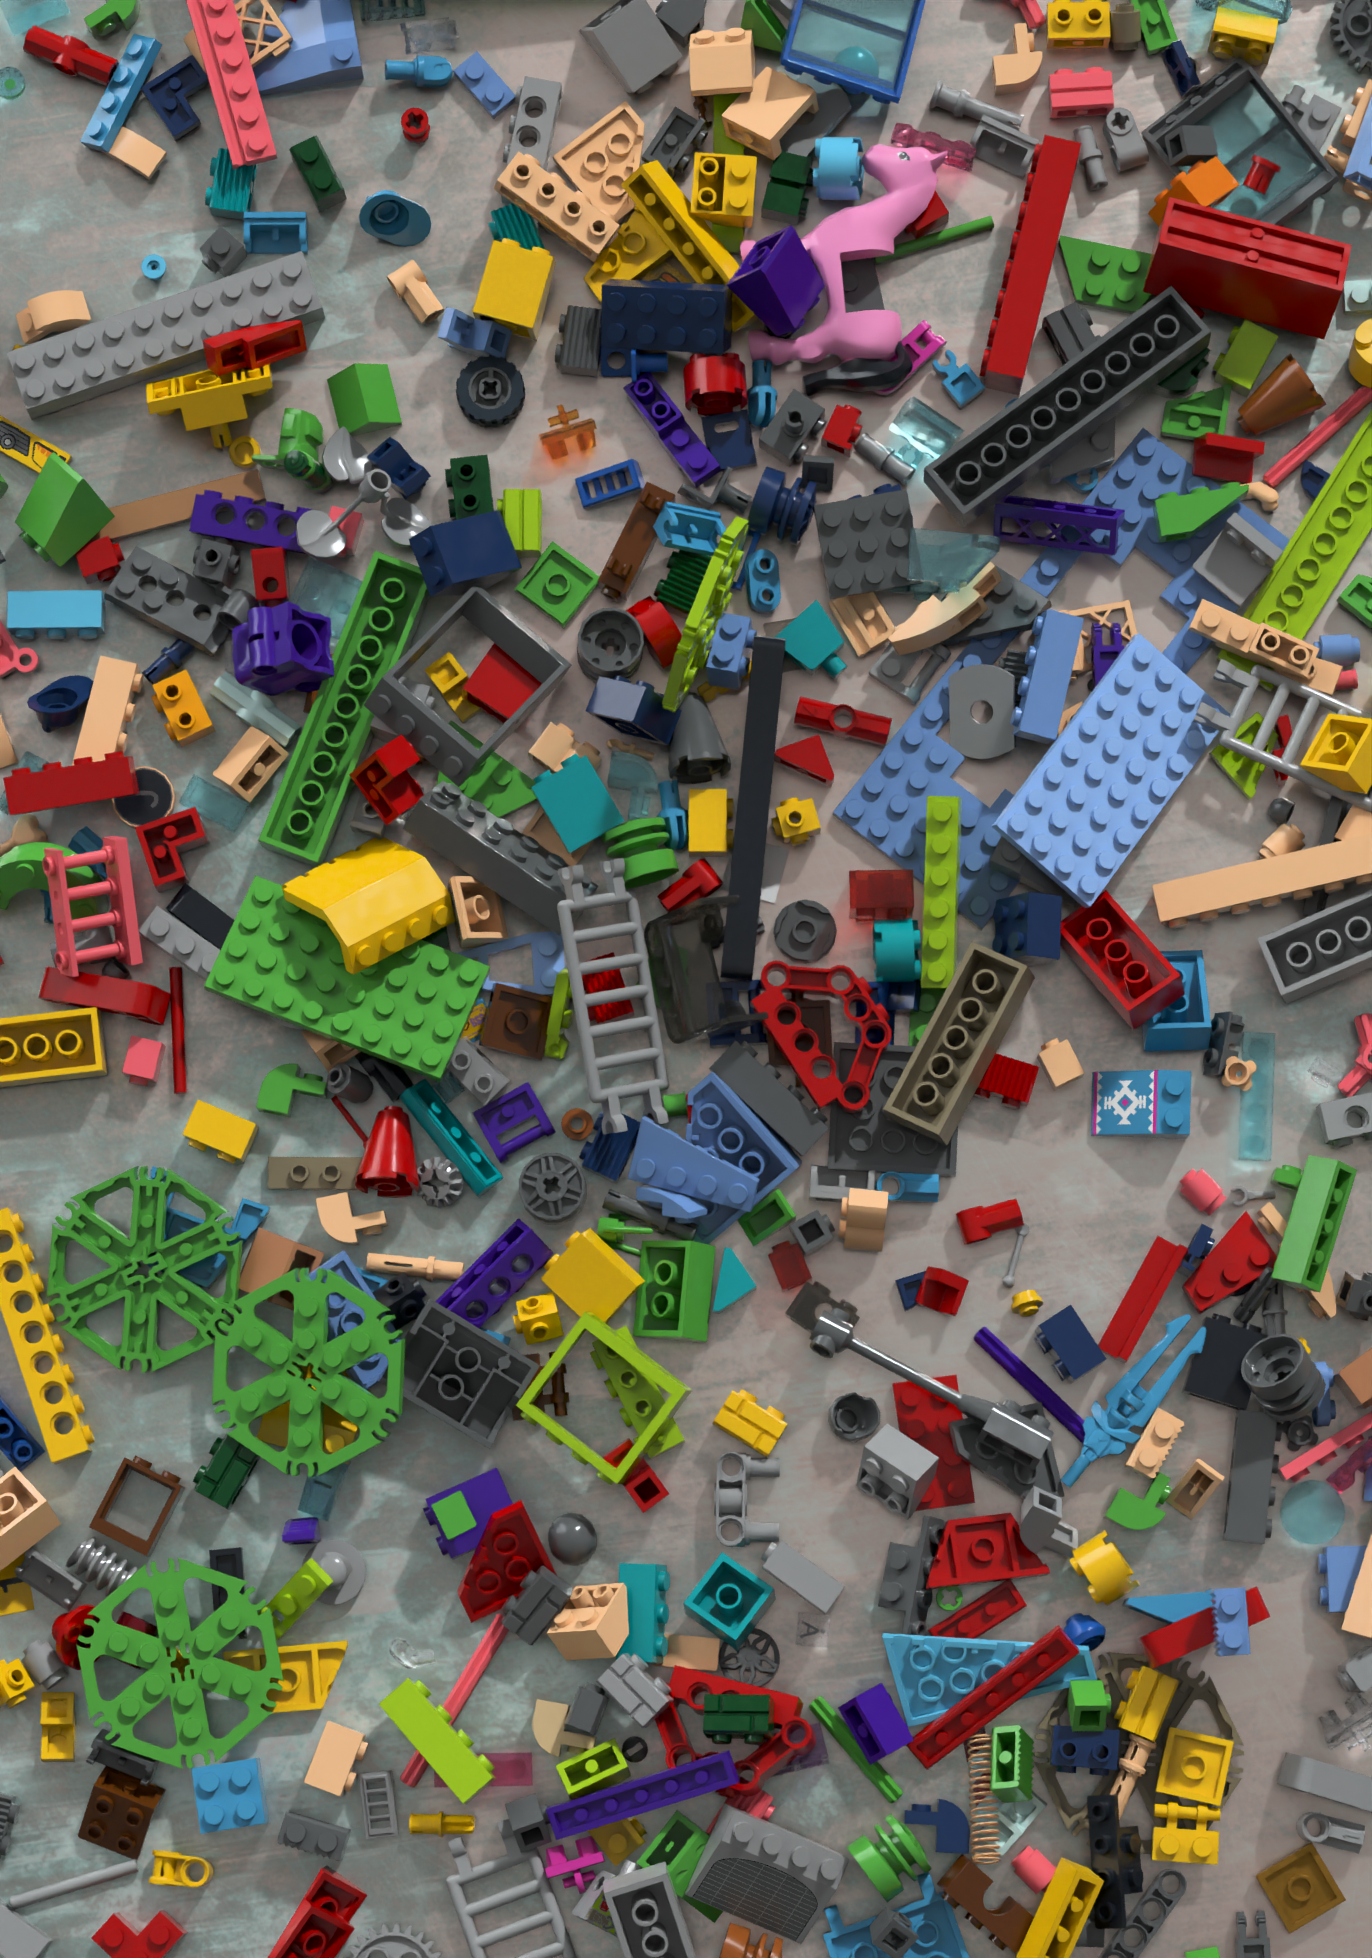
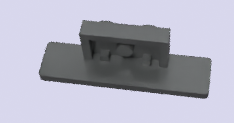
M924 1516L918 1547L890 1542L878 1606L905 1611L902 1634L926 1635L927 1612L933 1599L932 1589L926 1590V1582L944 1528V1520Z

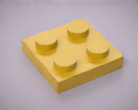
M1169 1727L1155 1791L1220 1806L1234 1741Z

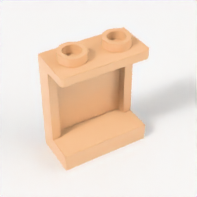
M766 66L754 79L753 92L741 93L721 116L727 137L775 160L782 152L779 141L781 137L806 110L815 114L819 107L816 92L810 85L801 84L791 79L784 72H777Z

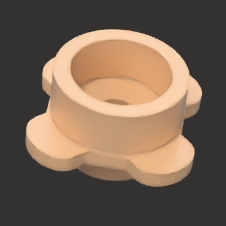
M1235 1056L1229 1057L1226 1060L1225 1075L1221 1078L1222 1084L1225 1087L1236 1086L1240 1087L1242 1091H1249L1252 1088L1251 1079L1253 1073L1257 1071V1065L1251 1060L1244 1062L1238 1060ZM1238 1071L1242 1072L1240 1077L1236 1075Z

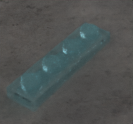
M1242 1033L1241 1060L1244 1062L1249 1060L1255 1062L1257 1071L1252 1075V1088L1249 1091H1242L1240 1089L1238 1160L1271 1161L1276 1033Z

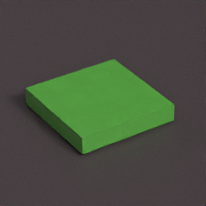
M552 541L514 589V592L565 629L598 587L600 576Z

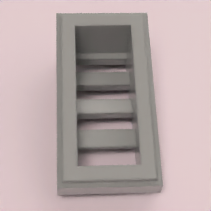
M393 1771L359 1774L366 1839L399 1836ZM385 1781L386 1788L368 1790V1783ZM387 1794V1801L369 1802V1796ZM386 1807L389 1809V1814L371 1816L370 1809ZM390 1820L391 1827L372 1829L371 1822Z

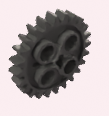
M1341 0L1342 3L1336 2L1333 8L1336 13L1332 14L1330 22L1336 25L1331 26L1329 33L1338 36L1334 38L1332 45H1342L1338 56L1342 57L1348 54L1350 56L1347 62L1348 66L1356 61L1359 63L1358 72H1361L1367 66L1372 76V40L1367 46L1362 45V42L1367 40L1372 34V5L1370 3L1372 0ZM1359 23L1365 27L1366 31L1356 32L1352 29L1351 25Z

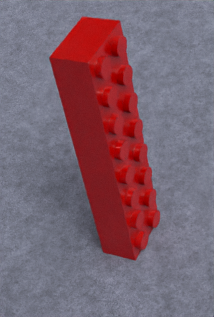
M1044 135L1042 145L1036 144L1030 170L1033 173L1028 174L1023 201L1028 203H1021L1016 230L1021 232L1014 231L1008 258L1013 260V262L1007 261L1001 286L1006 291H999L994 317L999 318V320L992 319L987 347H991V350L985 349L979 376L985 377V388L1020 396L1077 166L1081 143Z

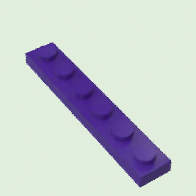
M727 1750L546 1808L555 1838L559 1840L737 1784L740 1780L731 1753Z

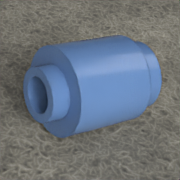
M1350 634L1320 635L1319 642L1313 643V646L1319 648L1316 658L1340 666H1351L1352 662L1360 661V642L1358 637H1351Z

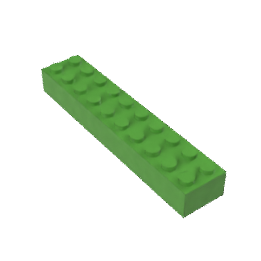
M374 551L332 656L334 676L322 681L258 839L262 847L314 867L323 864L355 784L349 774L364 762L374 737L370 727L374 714L364 706V703L381 678L408 652L430 597L418 566Z

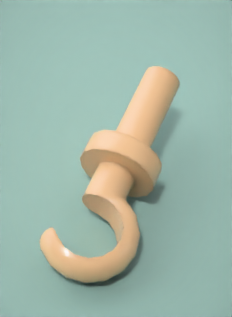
M610 739L606 742L609 749L616 746L622 752L628 753V758H632V755L653 760L654 753L636 748V743L631 742L629 746L617 739Z

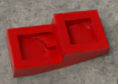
M1288 714L1278 717L1274 726V730L1278 734L1277 740L1280 749L1272 751L1271 754L1279 758L1282 757L1292 735ZM1273 769L1278 787L1285 785L1288 775Z

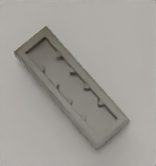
M268 1157V1189L359 1190L356 1188L355 1178L362 1157Z

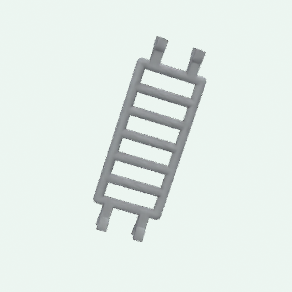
M1221 659L1213 679L1241 688L1240 696L1230 717L1217 712L1211 706L1201 702L1193 721L1221 731L1222 735L1219 741L1223 747L1372 813V791L1369 797H1366L1357 792L1341 790L1293 764L1319 705L1339 715L1372 719V715L1262 665L1253 666L1250 674ZM1262 679L1278 686V689L1253 744L1250 745L1234 737ZM1291 692L1307 699V702L1284 753L1279 758L1263 750Z
M624 858L599 862L601 874L606 879L608 893L584 897L582 887L584 872L582 864L558 869V875L564 885L566 900H562L557 904L589 1097L593 1103L602 1104L604 1116L602 1119L603 1134L628 1131L626 1120L621 1114L619 1099L643 1095L645 1107L643 1116L650 1118L657 1125L669 1123L667 1111L662 1106L660 1091H664L669 1087L668 1074L637 894L634 890H625L623 879L625 872ZM626 903L629 922L574 931L571 912ZM631 935L633 954L579 963L577 943ZM636 966L639 985L585 994L582 975ZM642 997L644 1017L590 1026L587 1007ZM647 1029L650 1048L595 1057L594 1038ZM653 1061L654 1080L601 1089L598 1070Z
M509 1819L497 1823L508 1854L478 1866H471L462 1837L448 1841L459 1873L449 1876L446 1879V1885L472 1958H486L483 1948L551 1923L557 1942L515 1958H553L561 1954L563 1958H577L550 1881L547 1878L537 1847L521 1853ZM523 1862H529L535 1880L467 1905L461 1888L462 1885ZM540 1892L546 1911L478 1936L472 1919L473 1916Z

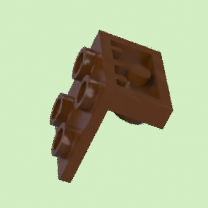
M105 1766L93 1786L78 1837L137 1860L141 1854L152 1817L163 1800L166 1789L151 1783L147 1787L140 1784L141 1779Z

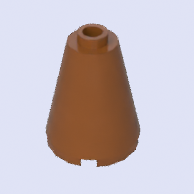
M1290 353L1238 409L1241 416L1236 420L1246 434L1252 431L1256 436L1319 410L1326 403L1322 396L1316 392L1314 384Z

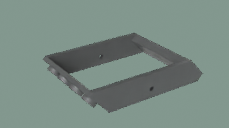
M476 584L381 678L364 703V706L397 735L402 734L419 754L459 787L557 687L572 664L481 586ZM461 616H464L542 683L479 750L398 681Z

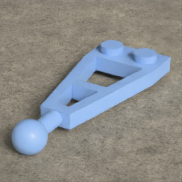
M553 931L528 933L457 953L472 960L478 958V962L488 965L489 955L531 944L534 986L489 981L488 975L482 991L489 992L492 991L493 983H499L545 996H553L556 976L565 968L562 934L558 935Z

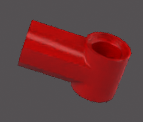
M705 858L691 865L682 874L683 877L657 896L662 906L673 919L699 899L704 900L723 885L724 882Z
M1017 1199L1004 1201L985 1208L977 1206L956 1213L964 1245L991 1238L992 1234L1024 1225Z

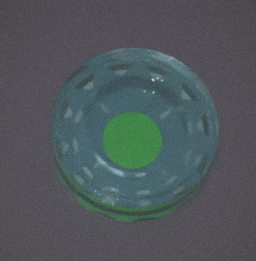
M14 67L0 69V96L7 100L20 97L26 87L23 74Z

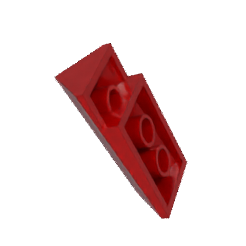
M326 1865L318 1873L268 1958H335L355 1928L349 1921L367 1897V1894Z

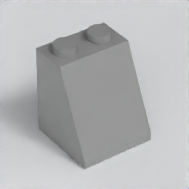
M620 0L579 30L626 92L634 93L637 91L638 94L643 93L654 84L652 82L653 78L660 73L663 76L671 73L678 67L676 62L683 57L646 0Z

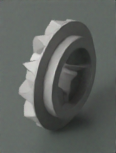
M432 1157L423 1161L417 1169L419 1177L417 1196L422 1197L426 1201V1205H433L438 1208L446 1207L456 1202L463 1189V1178L458 1167L451 1160L444 1157ZM436 1175H438L439 1180L448 1182V1184L439 1187V1191H437L435 1185H431L428 1182L436 1178Z

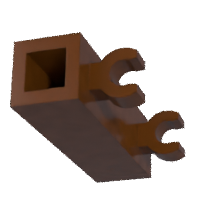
M646 482L598 579V588L602 589L601 594L614 601H618L619 598L627 601L658 539L653 526L665 502L676 503L675 494Z

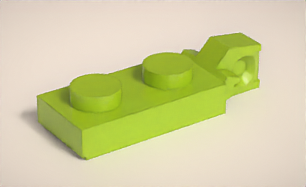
M568 968L562 969L556 976L544 1053L545 1056L563 1059L566 1055L570 1042L565 1036V1029L570 1028L573 1017V1010H568L570 998H572Z

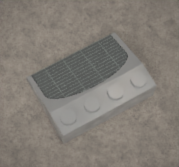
M724 1803L685 1891V1895L801 1944L836 1892L850 1859L833 1849Z

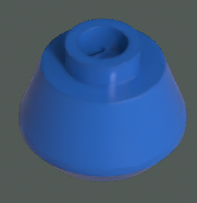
M1082 1613L1071 1616L1066 1621V1626L1063 1629L1075 1645L1089 1646L1090 1651L1097 1648L1104 1641L1106 1633L1103 1625L1092 1616L1083 1615Z

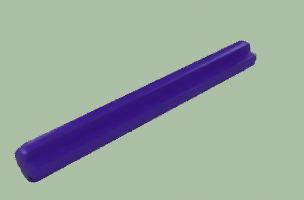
M982 1327L974 1335V1341L1038 1402H1042V1405L1083 1444L1085 1438L1084 1420L987 1327Z

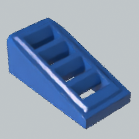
M634 459L575 479L584 509L641 493L645 486L639 463ZM625 472H630L632 485H628ZM614 475L618 476V480L621 488L617 490L612 477ZM605 478L609 491L604 494L600 479ZM590 482H593L597 497L595 498L591 497L588 487Z

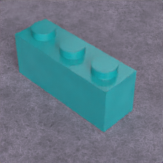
M619 1563V1583H624L627 1587L629 1635L618 1651L616 1660L623 1653H628L630 1656L635 1653L645 1663H663V1657L667 1655L668 1641L664 1637L665 1624L669 1619V1608L665 1604L666 1591L670 1587V1575L667 1571V1565Z

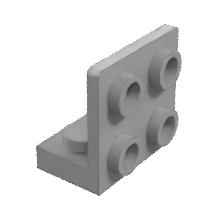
M1234 512L1226 521L1224 529L1193 564L1192 569L1234 604L1241 606L1280 561L1283 551Z

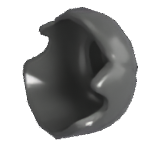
M856 1392L848 1393L836 1398L831 1405L828 1413V1423L835 1435L840 1439L857 1442L868 1438L874 1433L880 1424V1410L873 1398L860 1396Z
M567 1513L557 1517L552 1522L548 1532L550 1551L564 1565L578 1566L587 1562L597 1548V1535L592 1522L582 1514Z

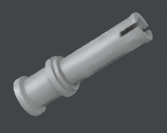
M938 80L929 107L934 108L938 106L952 111L956 117H962L964 114L981 120L982 116L985 115L1019 131L1024 115H1019L969 97L970 93H967L966 90L963 89L961 92L944 86L943 82Z

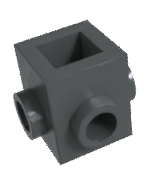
M214 536L213 541L203 538L201 546H197L194 552L193 563L195 567L192 574L201 581L216 585L220 583L229 588L233 574L236 575L240 568V552L231 546L232 541L216 536Z
M1345 1271L1335 1302L1345 1310H1349L1351 1316L1368 1321L1369 1316L1372 1317V1273L1363 1272V1275L1360 1276Z

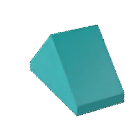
M725 1247L713 1305V1313L715 1314L722 1313L757 1289V1286L731 1248Z

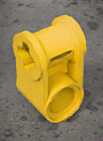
M153 1850L152 1855L155 1856L153 1875L149 1877L148 1883L167 1886L200 1887L208 1884L213 1878V1865L206 1858L182 1855L179 1852ZM194 1863H199L204 1868V1876L198 1882L194 1881L190 1876L189 1870Z

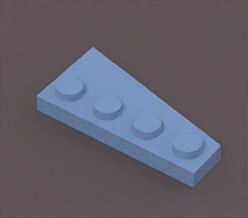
M642 1117L628 1179L747 1212L753 1210L760 1179L726 1160H720L709 1154L708 1150L699 1145L691 1144L670 1129L662 1128L650 1118Z

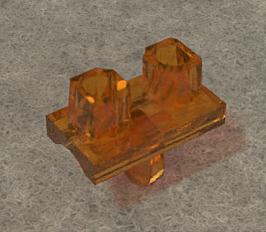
M561 404L556 406L558 415L547 418L550 427L559 424L562 427L539 434L541 444L543 446L546 445L551 458L555 460L568 455L564 439L572 436L576 437L580 451L595 447L594 429H597L592 418L569 425L568 421L579 418L578 411L575 409L565 413L564 407Z

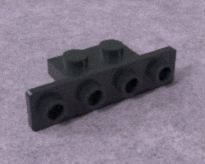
M1091 1795L1087 1797L1092 1871L1104 1880L1094 1903L1095 1926L1097 1929L1125 1928L1126 1910L1124 1894L1143 1892V1871L1140 1859L1141 1839L1138 1826L1120 1827L1117 1795Z

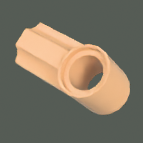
M413 259L387 276L395 293L401 300L404 299L422 326L433 322L444 312V308L427 285L426 277Z

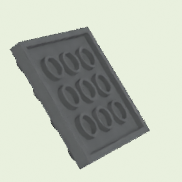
M834 1042L833 1060L836 1064L835 1075L841 1084L847 1081L860 1043ZM888 1045V1048L881 1052L868 1087L870 1097L862 1111L847 1113L839 1107L836 1101L831 1104L828 1170L855 1172L875 1170V1173L893 1171L897 1173L956 1176L958 1126L948 1145H945L891 1120L883 1110L916 1046ZM850 1088L844 1093L845 1099L851 1104H856L862 1100V1094L858 1089Z

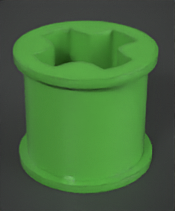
M685 1091L672 1095L663 1094L664 1108L667 1111L668 1117L688 1116Z
M957 1586L940 1588L936 1594L938 1606L945 1611L957 1609L963 1600L962 1592ZM944 1589L948 1592L953 1590L957 1592L958 1595L955 1597L957 1604L955 1606H952L950 1603L942 1604L941 1600L944 1598V1595L941 1592Z

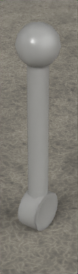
M1025 1223L1016 1229L1018 1237L1008 1274L1003 1278L1002 1282L1006 1288H1012L1015 1284L1013 1277L1024 1236L1029 1233V1226Z

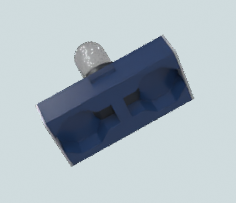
M1181 40L1171 42L1161 54L1181 97L1184 98L1201 86L1196 71L1208 68L1211 62L1206 56L1196 59L1188 57Z

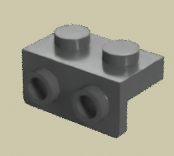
M675 107L642 155V161L649 163L658 160L672 179H674L678 172L682 174L691 161L689 155L695 147L699 149L708 136L706 120L703 118L696 120Z

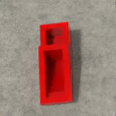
M300 320L242 328L203 340L207 367L218 376L246 366L254 370L307 350L303 324Z

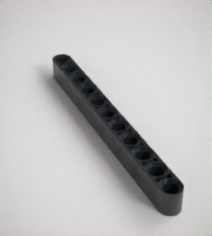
M754 636L721 978L752 981L786 642L784 638Z

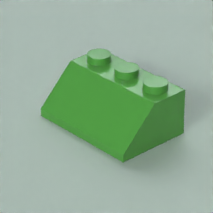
M642 1241L639 1275L645 1282L637 1290L633 1336L685 1342H707L716 1246L695 1241Z

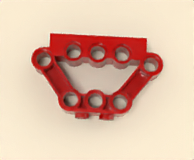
M782 961L767 963L763 967L760 984L764 992L750 1002V1006L819 1111L835 1101L847 1113L862 1111L870 1097L868 1087L880 1054L888 1048L891 1040V1029L887 1023L890 1017L881 1003L875 1005L869 996L873 991L865 978L862 976L858 979L856 974L847 966L837 965L831 969L788 966ZM771 972H781L785 976V982L780 986L771 985L767 979ZM836 976H843L848 980L849 987L843 991L836 990L832 986L831 980ZM783 993L825 995L841 1001L844 1006V1019L849 1024L857 1026L861 1032V1043L845 1083L841 1084L835 1075L836 1064L834 1060L827 1055H822L818 1049L819 1039L817 1034L813 1030L805 1028L801 1023L799 1007L795 1003L787 1001ZM860 1002L866 1007V1014L862 1017L852 1016L849 1012V1006L852 1003ZM783 1010H790L794 1013L796 1019L792 1024L784 1025L778 1020V1014ZM871 1029H878L883 1033L884 1040L878 1044L870 1043L867 1040L866 1033ZM806 1036L810 1038L813 1047L807 1052L798 1050L795 1046V1041L799 1037ZM818 1063H824L830 1068V1075L826 1078H818L813 1074L812 1068ZM850 1088L858 1089L862 1094V1100L856 1104L849 1103L844 1097L845 1091Z
M676 1665L670 1684L666 1683L671 1688L669 1696L673 1701L655 1719L667 1751L665 1761L670 1769L677 1766V1760L683 1754H690L692 1757L691 1762L718 1754V1752L711 1751L701 1755L693 1750L678 1710L679 1703L690 1706L696 1714L704 1716V1704H695L697 1694L703 1691L709 1692V1694L771 1695L774 1699L773 1730L777 1728L781 1731L744 1760L734 1763L738 1777L746 1770L753 1771L754 1777L748 1784H740L738 1782L737 1784L715 1790L716 1794L728 1798H734L735 1794L742 1796L758 1794L762 1790L765 1781L797 1756H803L811 1752L816 1744L814 1730L806 1720L800 1718L804 1703L799 1697ZM801 1729L806 1732L802 1742L797 1744L790 1742V1736L795 1730Z

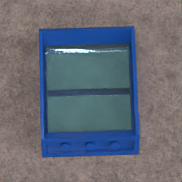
M795 0L780 55L781 65L785 66L784 69L790 73L802 75L804 72L813 75L814 79L820 83L831 85L834 82L843 85V89L850 93L860 95L861 92L873 95L872 98L877 102L890 104L891 101L898 104L925 0Z

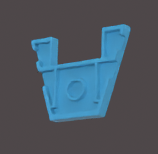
M154 1166L151 1169V1179H155L157 1175V1168ZM165 1171V1178H164L163 1181L166 1180V1176H167V1172H166V1171ZM172 1192L167 1199L164 1242L203 1224L205 1221L170 1208L175 1192ZM242 1198L232 1228L225 1227L226 1233L230 1235L236 1232L241 1234L238 1239L230 1241V1245H235L243 1240V1247L269 1214L271 1208ZM156 1252L150 1254L149 1257L156 1255ZM216 1253L178 1272L191 1282L210 1288L227 1267V1259L224 1255ZM159 1262L153 1264L149 1263L148 1267L152 1268L153 1266L158 1265Z

